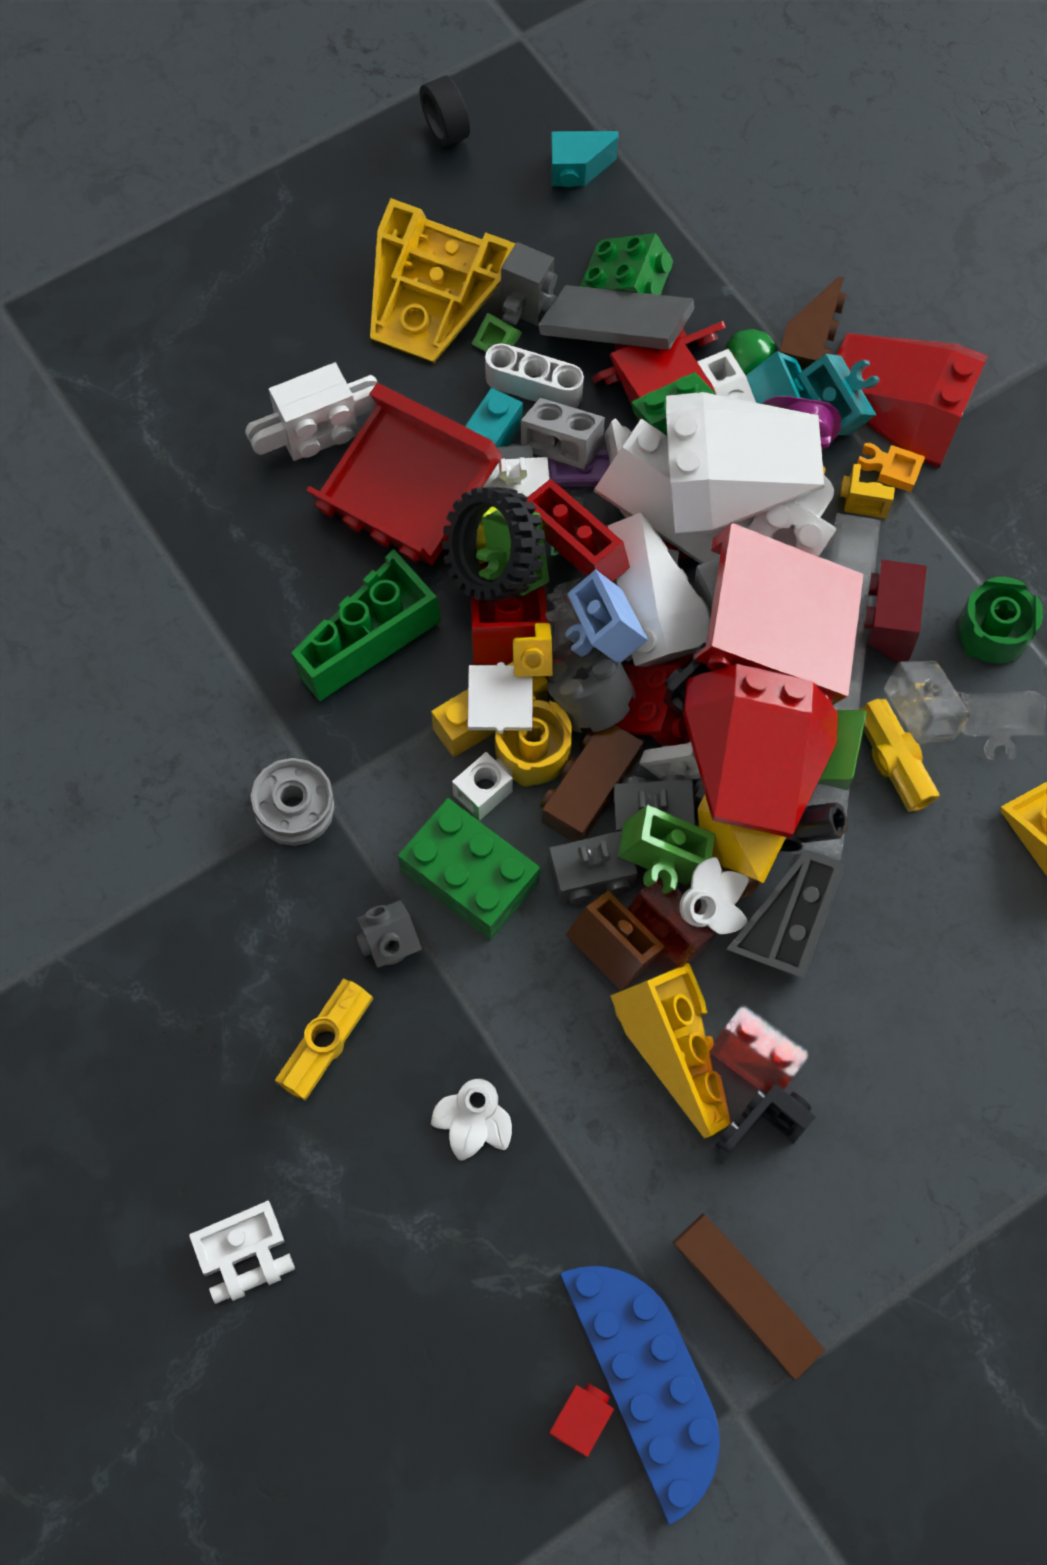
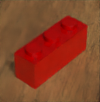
M551 478L528 496L526 502L533 503L536 507L534 512L539 513L541 516L542 530H544L545 534L544 540L586 577L596 569L613 582L630 568L624 542Z

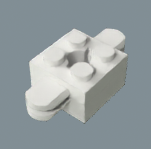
M336 362L269 388L274 413L250 422L246 427L245 434L251 442L253 450L259 455L286 445L293 461L303 457H312L320 450L335 444H344L357 436L356 417L373 411L377 404L369 393L378 382L374 376L369 375L347 384Z
M824 476V488L756 515L747 529L819 557L836 531L835 526L820 518L834 496V488L831 481Z

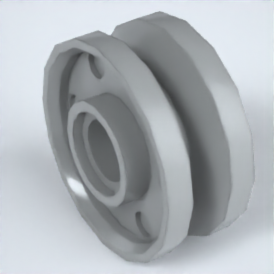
M296 758L276 761L264 768L253 783L251 802L257 825L265 836L278 844L297 846L310 843L323 835L331 824L335 805L330 780L320 767L310 761ZM297 797L302 799V802L297 806L289 807L284 805L285 801L289 798Z

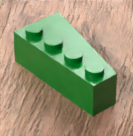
M394 549L385 557L386 562L376 572L372 570L363 579L364 585L352 597L347 596L338 605L339 610L329 620L324 619L291 652L300 679L319 702L441 622L437 596Z

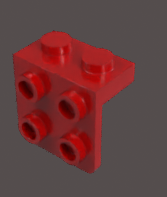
M622 665L635 689L636 697L635 701L631 697L628 703L630 711L615 725L629 734L652 735L662 747L684 744L688 734L686 723L663 702L667 688L664 685L666 680L677 668L682 670L684 668L681 665H651L648 667Z

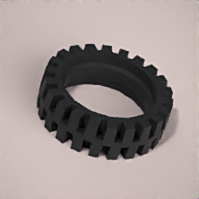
M503 487L471 489L470 492H465L461 495L462 500L455 501L452 505L455 511H450L446 519L451 525L444 526L443 534L449 536L448 541H442V549L449 550V554L444 556L445 565L453 566L448 571L450 578L457 579L455 585L458 589H463L464 594L468 597H474L477 600H504L518 597L520 593H524L530 588L528 583H534L538 576L534 570H541L543 562L537 559L538 555H545V546L539 545V540L545 539L544 530H537V526L542 523L540 515H532L536 507L533 503L526 502L528 497L523 493H517L518 491L515 489ZM491 507H495L503 515L508 524L511 538L509 561L504 573L496 581L479 576V571L483 570L476 558L477 529L483 515Z

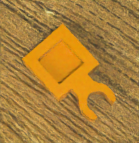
M865 443L862 454L869 455L872 459L860 456L857 464L861 465V470L880 472L877 481L911 493L925 456L891 445L889 452L885 453L876 445Z

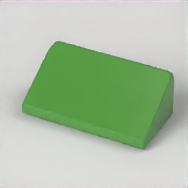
M837 710V744L818 784L849 790L854 777L867 712L863 710Z

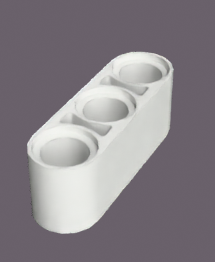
M495 344L487 350L485 355V378L490 387L535 402L540 398H544L573 408L578 407L582 402L584 376L579 367L507 344Z

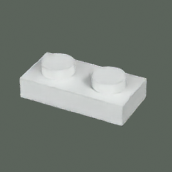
M691 741L686 744L644 750L639 764L659 779L667 775H683L685 780L700 778Z

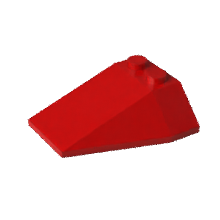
M847 333L837 355L842 356L850 371L856 362L861 360L869 361L870 365L862 371L863 380L866 381L871 376H878L880 379L873 388L861 389L877 415L865 424L892 445L925 456L923 462L940 468L988 355L956 343Z
M740 664L688 678L685 688L683 716L712 821L791 838L837 744V710L814 681Z

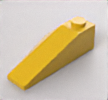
M685 964L610 995L615 1007L616 1016L621 1022L625 1034L701 1135L707 1138L728 1127L731 1121L722 1079L712 1069L710 1051L715 1050L713 1037L705 1036L701 1017L707 1014L706 1004L690 964Z

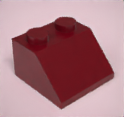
M881 559L878 572L871 573L869 577L867 595L874 596L873 606L866 607L863 628L870 629L868 643L899 665L908 666L921 629L927 566Z

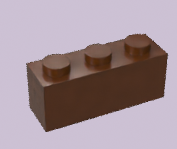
M616 725L598 732H592L590 729L582 741L581 747L583 751L577 759L571 757L561 773V777L564 779L558 788L554 789L551 787L545 794L540 804V807L543 808L542 823L573 842L586 839L614 798V784H622L623 779L628 777L640 759L644 742Z

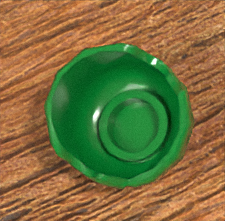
M755 329L736 332L727 341L725 350H730L745 376L777 352L774 340L766 332Z

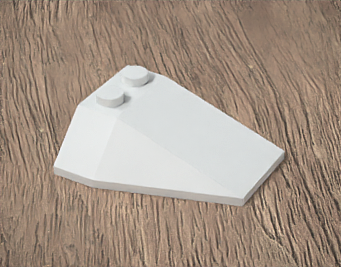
M705 392L666 396L669 467L675 536L714 533L726 528L730 523L736 524L824 488L818 415Z

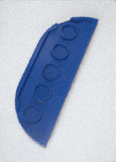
M603 1266L579 1267L560 1273V1277L668 1525L690 1512L700 1501L708 1489L716 1470L720 1436L711 1400L669 1309L656 1292L646 1283L624 1271Z

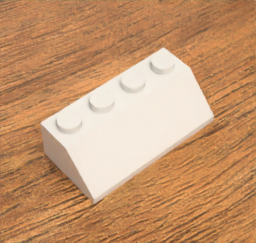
M641 419L593 492L630 517L638 513H644L661 538L698 563L703 564L720 558V555L712 552L711 548L713 538L723 529L714 533L675 536L668 436ZM755 516L736 524L748 528Z

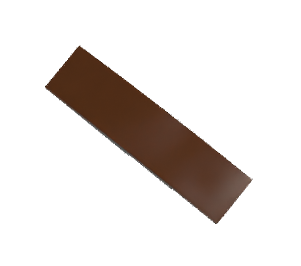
M701 1214L672 1242L722 1305L732 1311L755 1341L765 1347L788 1377L796 1381L825 1351L771 1285L705 1214Z

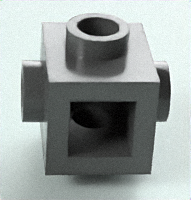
M401 900L387 906H375L369 909L365 915L357 917L362 932L355 934L356 940L363 956L371 954L377 968L383 965L396 964L402 961L405 956L422 950L410 915Z

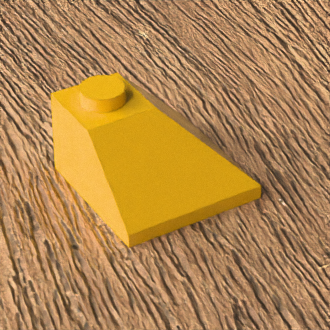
M704 795L697 808L700 828L715 834L712 857H717L720 867L764 883L786 837L712 821L706 796Z

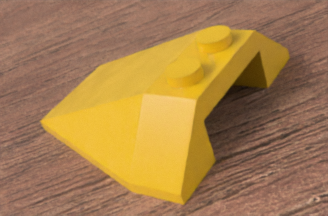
M390 198L377 231L370 330L371 340L435 363L501 284V267L516 243L486 232L483 239L428 220L422 209Z

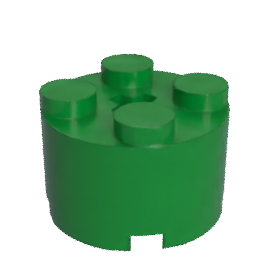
M1010 577L990 578L975 588L960 614L957 625L958 635L963 644L965 654L972 658L996 664L1018 660L1026 651L1042 624L1043 607L1038 596L1035 595L1034 597L1026 589V584Z

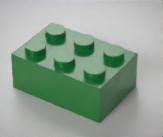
M449 798L446 799L398 854L399 867L402 873L490 941L540 882V867Z

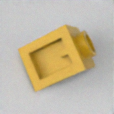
M853 464L850 476H843L839 496L845 497L844 512L886 519L894 499L895 488L883 486L877 482H859L861 465Z
M535 623V637L515 638L513 640V664L516 677L553 676L550 623Z

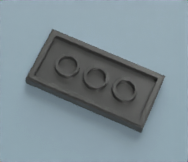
M565 285L538 326L540 335L670 350L695 309L694 298Z

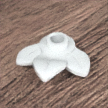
M717 857L704 860L694 870L691 888L681 898L680 914L682 918L692 926L703 927L707 925L718 934H729L742 929L748 921L735 904L745 890L749 878L733 871L721 872ZM698 899H700L702 904L701 909L699 912L695 913L694 904Z
M472 1079L466 1082L458 1094L441 1099L433 1111L431 1125L440 1129H450V1146L459 1160H465L473 1156L483 1146L485 1141L495 1148L506 1150L511 1140L512 1123L510 1116L498 1105L499 1099L495 1087L484 1079ZM474 1092L482 1093L485 1096V1104L479 1108L474 1107L470 1102L471 1094Z

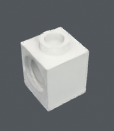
M485 752L452 781L453 796L480 821L513 792V774L499 758L494 760ZM482 779H489L495 785L489 789H481L476 783Z

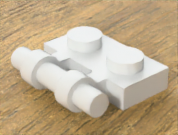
M269 1201L189 1234L203 1275L208 1276L217 1271L222 1273L224 1282L209 1288L215 1304L229 1298L235 1301L244 1297L245 1291L265 1282L268 1285L281 1281V1275L295 1270L290 1254L274 1260L270 1252L271 1248L284 1243L285 1240ZM257 1255L260 1266L238 1276L234 1264Z

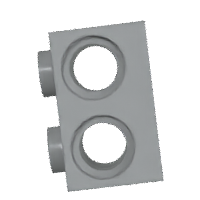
M540 398L521 419V445H532L533 454L548 457L549 459L585 470L603 448L605 417Z

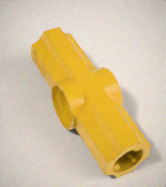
M878 698L860 708L859 710L867 711L863 731L872 745V757L876 768L883 777L890 778L908 812L919 811L938 800L940 794L922 764V751L918 741L911 733L904 732L887 700Z
M343 978L318 1017L307 1025L304 1031V1038L275 1079V1082L290 1094L306 1101L332 1060L337 1059L342 1053L344 1042L372 1002L373 997L359 985ZM322 1032H331L335 1035L333 1043L327 1047L316 1046L314 1040Z

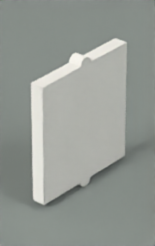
M499 662L497 665H469L468 730H496L498 734H502L504 730L532 731V676L516 677L514 675V666H505L503 662Z

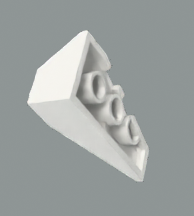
M638 513L608 525V529L624 542L630 568L616 579L617 586L623 590L648 641L632 653L634 665L641 667L660 665L694 653L703 643L707 642L711 617L708 605L702 597L698 596L689 583V578L683 569H680L670 556L667 546L644 513Z

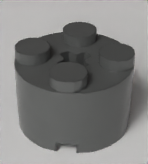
M595 647L583 657L575 653L563 662L554 663L552 665L553 676H548V691L554 702L567 713L571 721L572 730L582 733L580 728L589 727L592 732H598L615 725L630 711L628 703L631 697L635 701V689L622 664L619 661L615 662Z

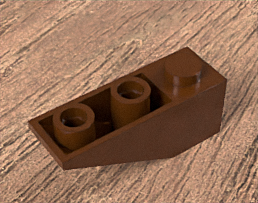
M844 277L836 278L787 323L779 352L797 359L802 371L823 355L830 354L831 349L826 348L825 344L827 340L834 341L839 321L834 320L833 315L834 312L841 314L847 293L840 292Z

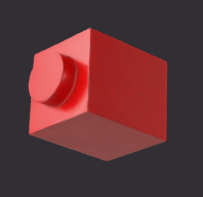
M587 1383L584 1389L576 1385L549 1435L587 1458L614 1408L607 1404L610 1396Z

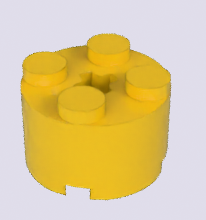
M532 697V731L504 730L502 734H498L495 730L496 759L499 758L513 774V780L523 787L552 781L562 773L570 759L572 744L571 721L567 713L557 703L550 700L546 702Z

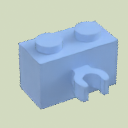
M596 569L567 593L581 624L571 626L566 631L565 636L575 643L571 649L579 656L587 655L595 647L615 662L621 663L648 641L623 590Z

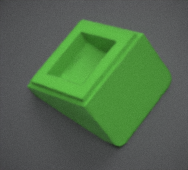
M487 313L471 344L485 352L495 344L514 346L522 332Z

